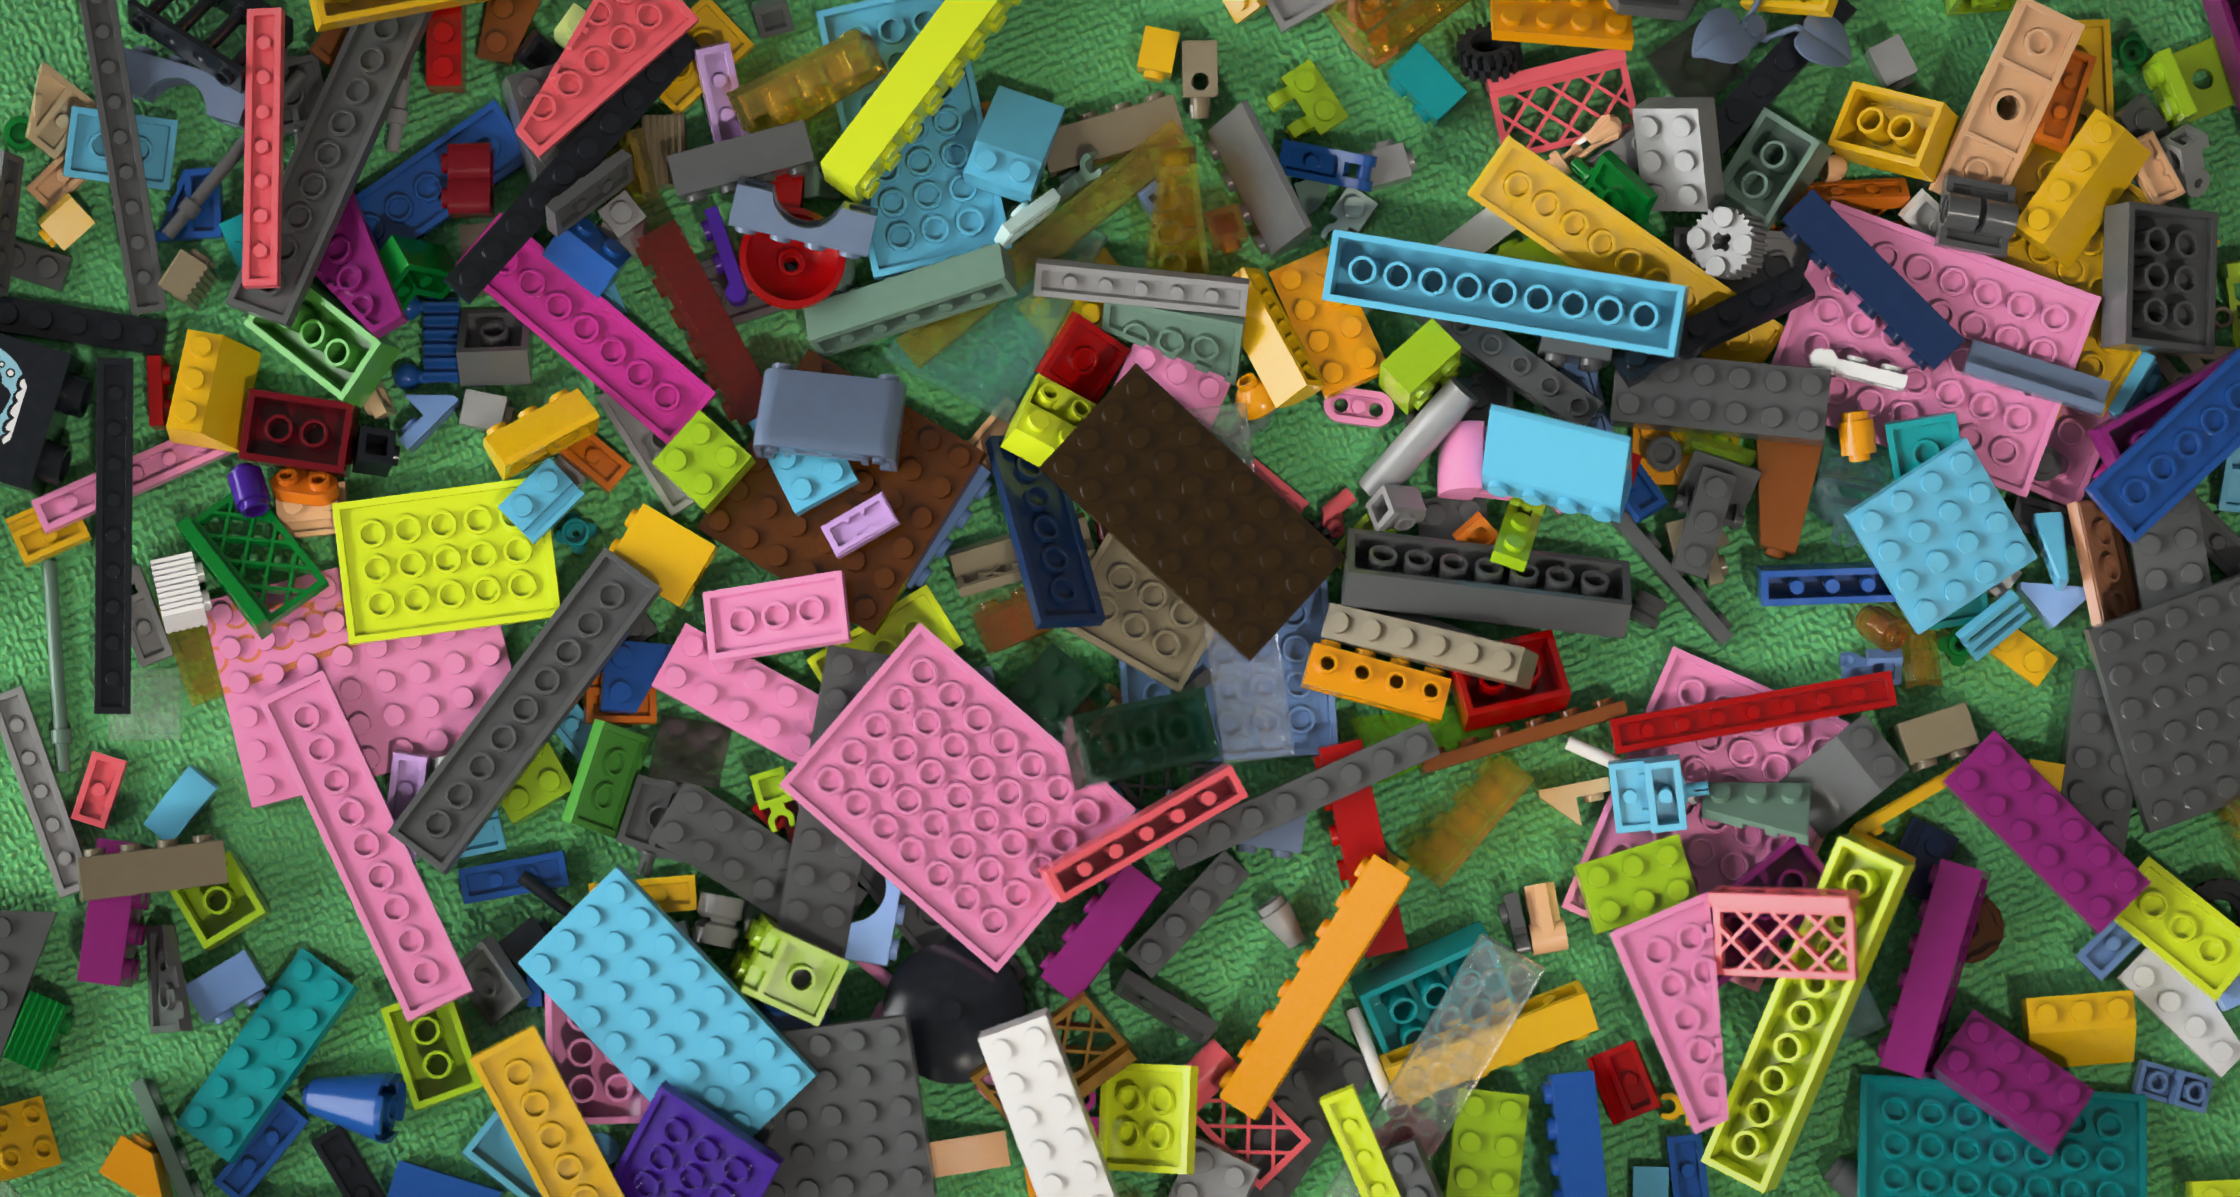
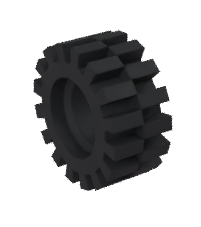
M1487 22V27H1482L1481 23L1475 25L1476 30L1468 28L1465 30L1466 35L1461 34L1459 36L1457 51L1460 69L1465 77L1469 76L1470 80L1474 82L1478 78H1480V83H1486L1487 79H1492V83L1499 82L1498 77L1501 76L1505 80L1510 78L1509 72L1516 74L1518 67H1521L1523 64L1521 43L1492 40L1491 22Z

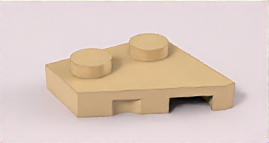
M42 62L39 66L25 138L56 160L67 146L72 106L96 109L97 103L47 63Z

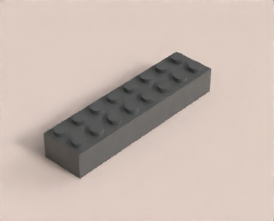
M1348 528L1343 551L1346 557L1342 561V605L1359 609L1386 610L1393 613L1420 614L1427 617L1437 616L1462 621L1471 620L1497 625H1514L1532 629L1599 635L1605 638H1625L1632 608L1629 561L1531 550L1527 565L1522 573L1490 561L1494 545Z

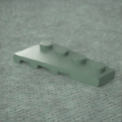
M1104 303L1101 330L1142 347L1146 345L1161 350L1163 356L1173 360L1176 357L1196 365L1194 369L1206 374L1209 371L1225 377V382L1235 386L1239 379L1246 318L1233 315Z

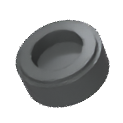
M1657 437L1650 442L1646 449V461L1657 472H1670L1681 461V447L1671 437Z

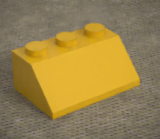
M187 329L166 424V430L171 443L239 453L249 388L255 389L262 354L224 335Z
M578 388L571 392L568 389H563L549 398L550 403L538 409L536 405L530 406L517 415L519 417L518 420L508 425L505 421L500 422L486 431L488 435L483 439V446L503 481L597 433L600 416Z
M2133 990L2020 999L2023 1042L2059 1067L2134 1062L2137 1023Z

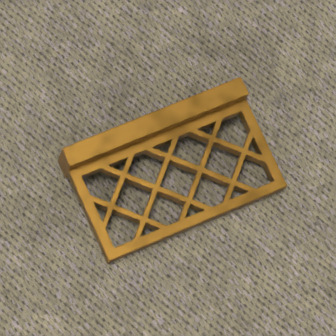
M1084 990L1051 1013L1056 1029H1062L1060 1040L1065 1053L1083 1054L1082 1062L1075 1068H1071L1082 1098L1089 1095L1137 1060L1128 1038L1116 1029ZM1084 1004L1089 1009V1023L1070 1022L1072 1012ZM1097 1019L1100 1024H1095V1020ZM1068 1031H1087L1085 1045H1067ZM1093 1032H1106L1113 1038L1112 1041L1103 1047L1091 1046ZM984 1062L969 1073V1077L1009 1123L1001 1099L996 1095L998 1094L996 1086L987 1085L982 1079L990 1073L987 1063Z

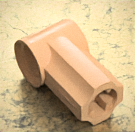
M1554 881L1523 887L1530 924H1528V934L1533 956L1569 950L1564 919L1560 917Z

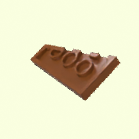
M543 0L487 1L477 59L513 66L516 60L513 55L524 43L532 26V20Z

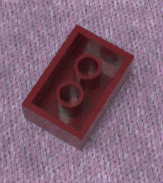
M249 388L238 459L244 463L325 472L334 476L349 478L360 408L341 401Z

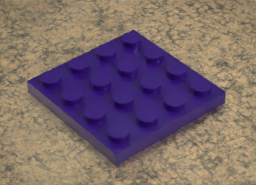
M665 1080L658 1087L613 1174L625 1197H764L785 1159Z

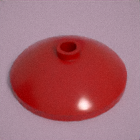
M784 207L791 215L803 220H819L824 218L807 209ZM756 231L755 235L744 234L739 251V266L744 281L757 297L772 306L795 310L817 305L836 290L844 273L846 257L841 256L839 250L826 248L825 251H816L805 247V242L792 239L790 243L777 242L770 239V234ZM787 263H793L796 265L797 269L794 271H788L784 267V265Z

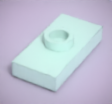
M1052 188L1031 204H1028L1027 201L1020 204L1011 213L1012 217L1001 225L994 241L996 243L1000 242L1004 249L1052 215L1061 200V196Z

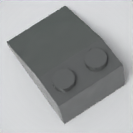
M1862 714L1777 783H1811L1810 826L1822 839L1910 769L1866 715Z

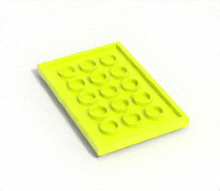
M526 478L332 503L349 644L357 645L550 619L561 605L552 528L534 545L498 508Z

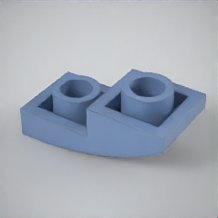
M2138 1059L2129 1094L2147 1095V1099L2205 1114L2214 1079Z

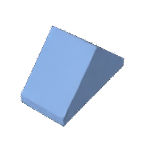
M2021 582L2016 585V593L2048 630L2054 628L2086 600L2084 587L2067 585L2064 591H2056L2054 584Z

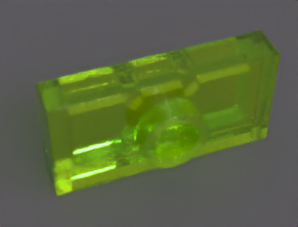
M1687 431L1681 445L1682 452L1693 454L1694 449L1749 467L1752 465L1756 454L1755 450L1731 444L1732 440L1718 434H1712L1711 437Z

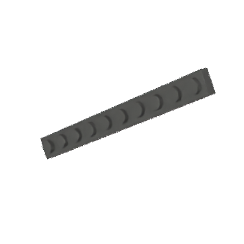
M79 0L132 315L168 310L165 290L158 285L162 278L117 3L116 0Z

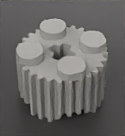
M1725 206L1715 207L1714 210L1709 209L1708 214L1703 213L1701 215L1702 219L1696 220L1697 226L1693 225L1687 234L1686 242L1690 247L1689 251L1693 252L1691 258L1696 259L1694 264L1700 266L1699 268L1704 270L1707 275L1726 280H1741L1742 277L1750 278L1751 273L1757 274V268H1763L1761 263L1765 260L1762 256L1767 254L1764 248L1768 247V244L1765 243V240L1768 239L1766 236L1768 229L1763 228L1765 224L1759 222V217L1751 216L1749 212Z

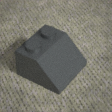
M505 308L461 310L456 350L460 386L482 387L485 385L516 386L531 384L533 331Z

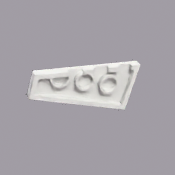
M2144 947L2117 975L2116 979L2127 990H2133L2134 996L2219 1078H2222L2240 1059V1042L2215 1002L2148 948Z

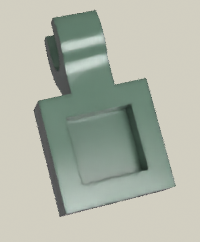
M1097 149L1081 157L1080 171L1074 168L1060 178L1059 181L1062 185L1056 190L1061 196L1059 205L1080 196L1100 176L1105 175L1109 171L1110 167L1107 164L1100 168L1094 166L1093 158L1099 153Z

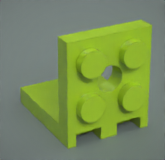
M2214 37L2175 53H2172L2170 47L2158 51L2141 67L2147 87L2150 90H2154L2152 94L2157 103V110L2165 120V123H2168L2171 130L2236 105ZM2197 71L2206 72L2211 79L2210 87L2207 89L2197 88L2192 81L2193 74Z
M761 913L759 919H753L748 926L745 934L748 942L743 952L737 951L731 962L729 970L733 972L731 975L733 981L742 993L819 1027L849 965V960L784 931L778 925L775 918ZM800 969L809 971L811 975L809 984L803 988L794 987L791 983L793 973Z

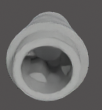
M1281 894L1272 897L1257 909L1261 915L1259 920L1288 949L1298 945L1306 938L1289 899L1284 900Z

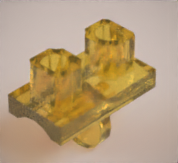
M1908 625V632L1900 633L1906 689L1914 688L1917 685L1926 686L1927 684L1942 686L1936 630L1927 629L1918 635L1914 632L1911 625Z

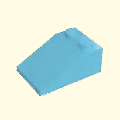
M999 85L964 169V184L1020 203L1027 201L1028 204H1031L1066 107Z

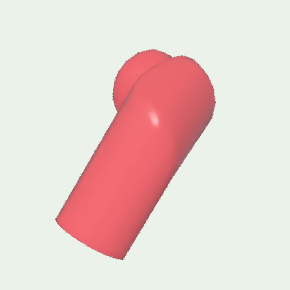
M1347 487L1321 508L1320 523L1324 528H1328L1331 537L1334 539L1340 538L1345 531L1343 511L1357 501Z

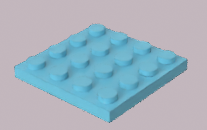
M1964 437L1843 514L1912 629L1918 635L2038 558L1969 441Z

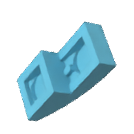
M190 765L144 822V825L162 840L179 839L194 817L202 812L219 786L196 767Z

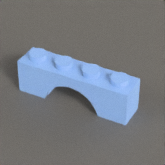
M886 878V893L878 910L864 920L851 923L845 958L848 960L889 967V961L897 959L900 939H895L894 933L896 924L903 925L906 904L900 903L902 892Z

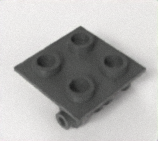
M1694 449L1670 507L1679 510V513L1682 514L1688 512L1702 466L1737 476L1723 525L1728 526L1730 530L1741 529L1745 519L1743 513L1762 471Z

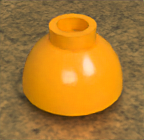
M1254 373L1244 374L1237 380L1236 386L1238 390L1236 392L1235 405L1242 419L1257 420L1267 416L1276 408L1261 379L1256 377Z

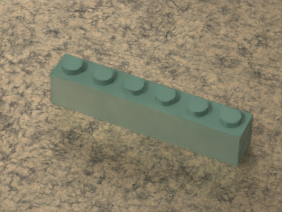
M1000 242L993 245L989 244L982 246L978 250L962 255H954L947 260L929 266H920L913 271L898 276L886 277L879 282L864 287H855L848 292L827 298L817 305L804 308L808 342L821 358L1016 296L1018 292L1013 260Z

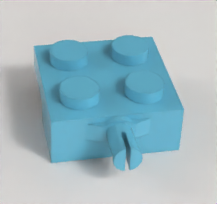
M1680 754L1608 761L1616 834L1649 830L1652 833L1688 830L1686 814L1688 797L1709 796L1708 780L1686 783V779L1681 771Z

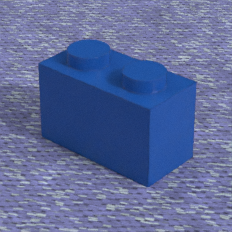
M585 217L559 237L554 236L542 254L597 298L613 285L632 256L618 241L609 238L596 228L591 220Z

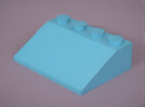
M1491 404L1482 467L1483 490L1497 497L1511 496L1519 498L1534 506L1544 504L1556 507L1561 512L1567 514H1575L1577 512L1589 515L1600 522L1614 521L1621 523L1632 487L1631 437Z

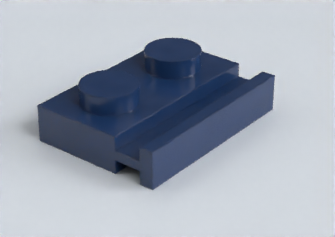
M1911 816L1896 846L1897 849L1916 857L1915 867L1904 892L1921 901L1923 899L1929 900L1933 886L1928 885L1931 869L1934 864L1939 865L1941 859L1949 861L1959 838Z

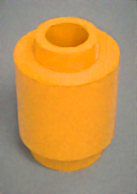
M1869 410L1840 413L1841 422L1837 423L1841 456H1849V462L1871 460L1870 453L1877 452L1874 422L1873 418H1869Z

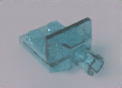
M1826 426L1827 432L1820 456L1818 480L1810 498L1808 509L1825 523L1833 524L1831 541L1835 545H1841L1842 534H1845L1844 547H1853L1859 543V539L1843 514L1891 484L1892 465L1889 448L1876 444L1877 452L1870 453L1871 460L1849 462V456H1841L1838 430Z

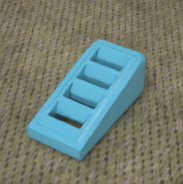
M2061 512L2036 513L2033 515L2030 523L2032 532L2056 591H2064L2069 580L2063 514Z

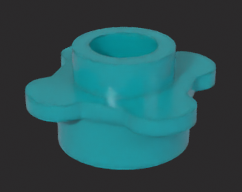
M573 512L567 515L566 522L562 529L556 532L555 537L558 543L567 544L572 547L575 554H583L587 550V543L592 537L597 535L598 529L594 523H586L580 518L578 513ZM575 530H578L580 532V535L578 537H575L573 535V532Z

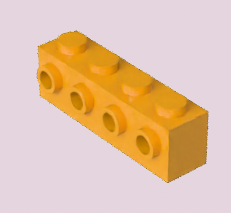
M1321 639L1320 643L1314 642L1311 645L1301 688L1435 724L1442 720L1452 679L1444 677V671L1432 667H1424L1423 671L1409 668L1410 662L1399 658L1390 657L1389 662L1375 658L1376 653L1365 649L1355 648L1354 653L1341 649L1342 644L1327 639Z

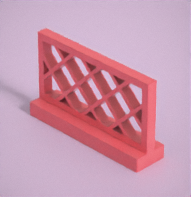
M1605 49L1519 70L1516 74L1509 73L1510 78L1505 80L1502 76L1498 77L1499 82L1492 83V79H1487V82L1484 84L1489 95L1500 146L1511 133L1514 126L1532 136L1526 147L1535 154L1572 145L1574 141L1584 135L1572 127L1581 111L1585 110L1598 119L1601 116L1585 106L1595 88L1613 98L1603 115L1609 114L1615 103L1619 102L1629 108L1633 123L1632 108L1636 106V101L1626 63L1627 56L1625 50ZM1619 68L1622 84L1616 94H1613L1600 86L1599 82L1606 71ZM1599 73L1595 81L1586 77ZM1577 78L1592 85L1581 103L1564 93L1571 80ZM1565 82L1560 90L1552 86V84ZM1544 86L1557 93L1547 111L1530 101L1537 88ZM1531 90L1526 98L1518 94ZM1623 90L1625 91L1627 102L1620 98ZM1512 95L1523 102L1513 120L1501 113L1498 102L1499 97ZM1561 97L1578 106L1569 124L1551 114ZM1527 105L1544 115L1534 133L1517 123ZM1548 118L1565 127L1559 140L1552 143L1538 136ZM1503 119L1510 123L1506 132L1504 128ZM1632 123L1622 125V131H1624ZM1569 131L1578 135L1576 137L1565 139ZM1535 139L1543 143V145L1531 147Z
M1719 885L1708 893L1709 907H1713L1714 950L1717 975L1856 980L1858 978L1856 906L1859 904V890ZM1723 912H1735L1745 924L1733 934L1724 925ZM1746 913L1755 914L1750 918ZM1761 913H1770L1780 923L1769 936L1754 922ZM1781 914L1790 915L1785 919ZM1796 914H1805L1815 925L1805 937L1789 923ZM1816 915L1825 916L1820 920ZM1832 915L1846 916V932L1840 938L1824 924ZM1748 927L1764 941L1753 953L1738 939ZM1783 928L1798 942L1788 954L1772 940ZM1818 929L1833 943L1823 955L1807 941ZM1724 936L1729 940L1726 944H1724ZM1846 937L1847 946L1842 942ZM1731 944L1747 958L1740 966H1725V950ZM1766 945L1781 959L1774 968L1765 967L1755 957ZM1801 946L1816 960L1809 969H1801L1790 958ZM1836 947L1847 957L1848 970H1836L1826 960ZM1749 962H1751L1755 967H1745V966H1746ZM1785 963L1789 968L1780 967ZM1819 965H1821L1824 969H1816V968H1817Z

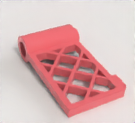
M1214 1038L1185 1064L1186 1066H1198L1197 1113L1207 1103H1222L1221 1124H1206L1198 1115L1196 1116V1124L1216 1145L1234 1154H1246V1160L1250 1161V1155H1271V1170L1261 1180L1257 1178L1253 1188L1256 1186L1261 1191L1312 1142L1272 1099L1268 1104L1272 1109V1125H1251V1118L1247 1116V1125L1226 1124L1227 1102L1223 1099L1212 1098L1221 1090L1218 1086L1229 1069L1235 1071L1239 1064ZM1277 1115L1286 1125H1276ZM1211 1128L1221 1129V1139ZM1226 1129H1246V1150H1231L1225 1144ZM1251 1129L1272 1130L1271 1151L1251 1150ZM1276 1130H1292L1301 1141L1291 1151H1276ZM1276 1155H1286L1276 1164Z

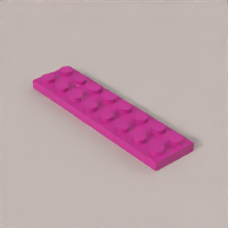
M500 212L496 216V218L490 223V225L483 231V233L477 238V240L459 259L455 266L466 256V254L499 220V218L503 215L502 212ZM531 237L483 290L668 445L699 410L703 411L717 393L602 296L597 298L542 255L546 249Z

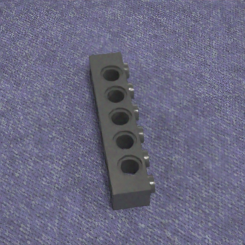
M1411 315L1412 319L1422 326L1431 319L1430 317ZM1433 318L1462 347L1461 354L1512 388L1552 418L1592 428L1603 414L1604 403L1499 329Z

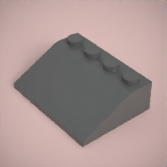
M1245 100L1208 130L1209 141L1205 142V145L1213 161H1221L1226 171L1221 174V177L1230 193L1236 191L1242 202L1237 205V208L1246 224L1252 222L1257 232L1253 239L1261 255L1268 253L1272 261L1308 243L1312 224L1248 100Z
M2125 202L2105 207L2101 348L2141 352L2214 354L2218 212L2137 202Z

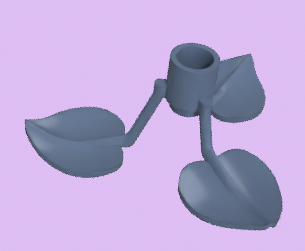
M1762 0L1754 1L1750 11L1740 23L1737 15L1730 9L1715 8L1710 10L1699 22L1692 42V57L1734 64L1743 61L1760 41L1767 44L1772 39L1792 32H1799L1794 39V46L1805 59L1830 67L1847 66L1852 60L1847 33L1843 25L1835 17H1818L1810 14L1805 18L1803 26L1795 24L1768 34L1766 21L1761 16L1756 15Z

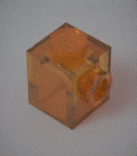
M1238 203L1204 212L1203 220L1213 253L1222 251L1223 255H1228L1243 249L1242 244L1247 243L1248 234Z

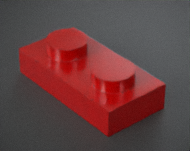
M150 355L146 356L149 426L154 430H166L172 399H168V385L173 384V369L171 364H167V359L163 356Z

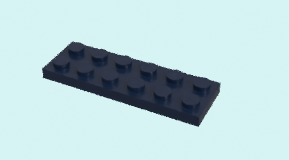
M1005 435L989 436L985 445L1035 628L1101 626L1106 618L1073 500L1051 481L1039 467L1001 448L1000 446Z

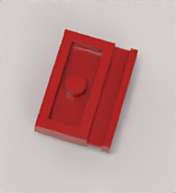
M1636 1039L1586 1059L1590 1071L1594 1070L1595 1083L1613 1125L1663 1106Z

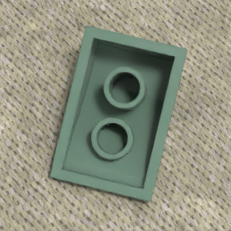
M1764 107L1722 173L1725 200L1719 205L1749 212L1751 216L1759 217V222L1765 224L1763 228L1769 230L1815 180L1833 152V149Z

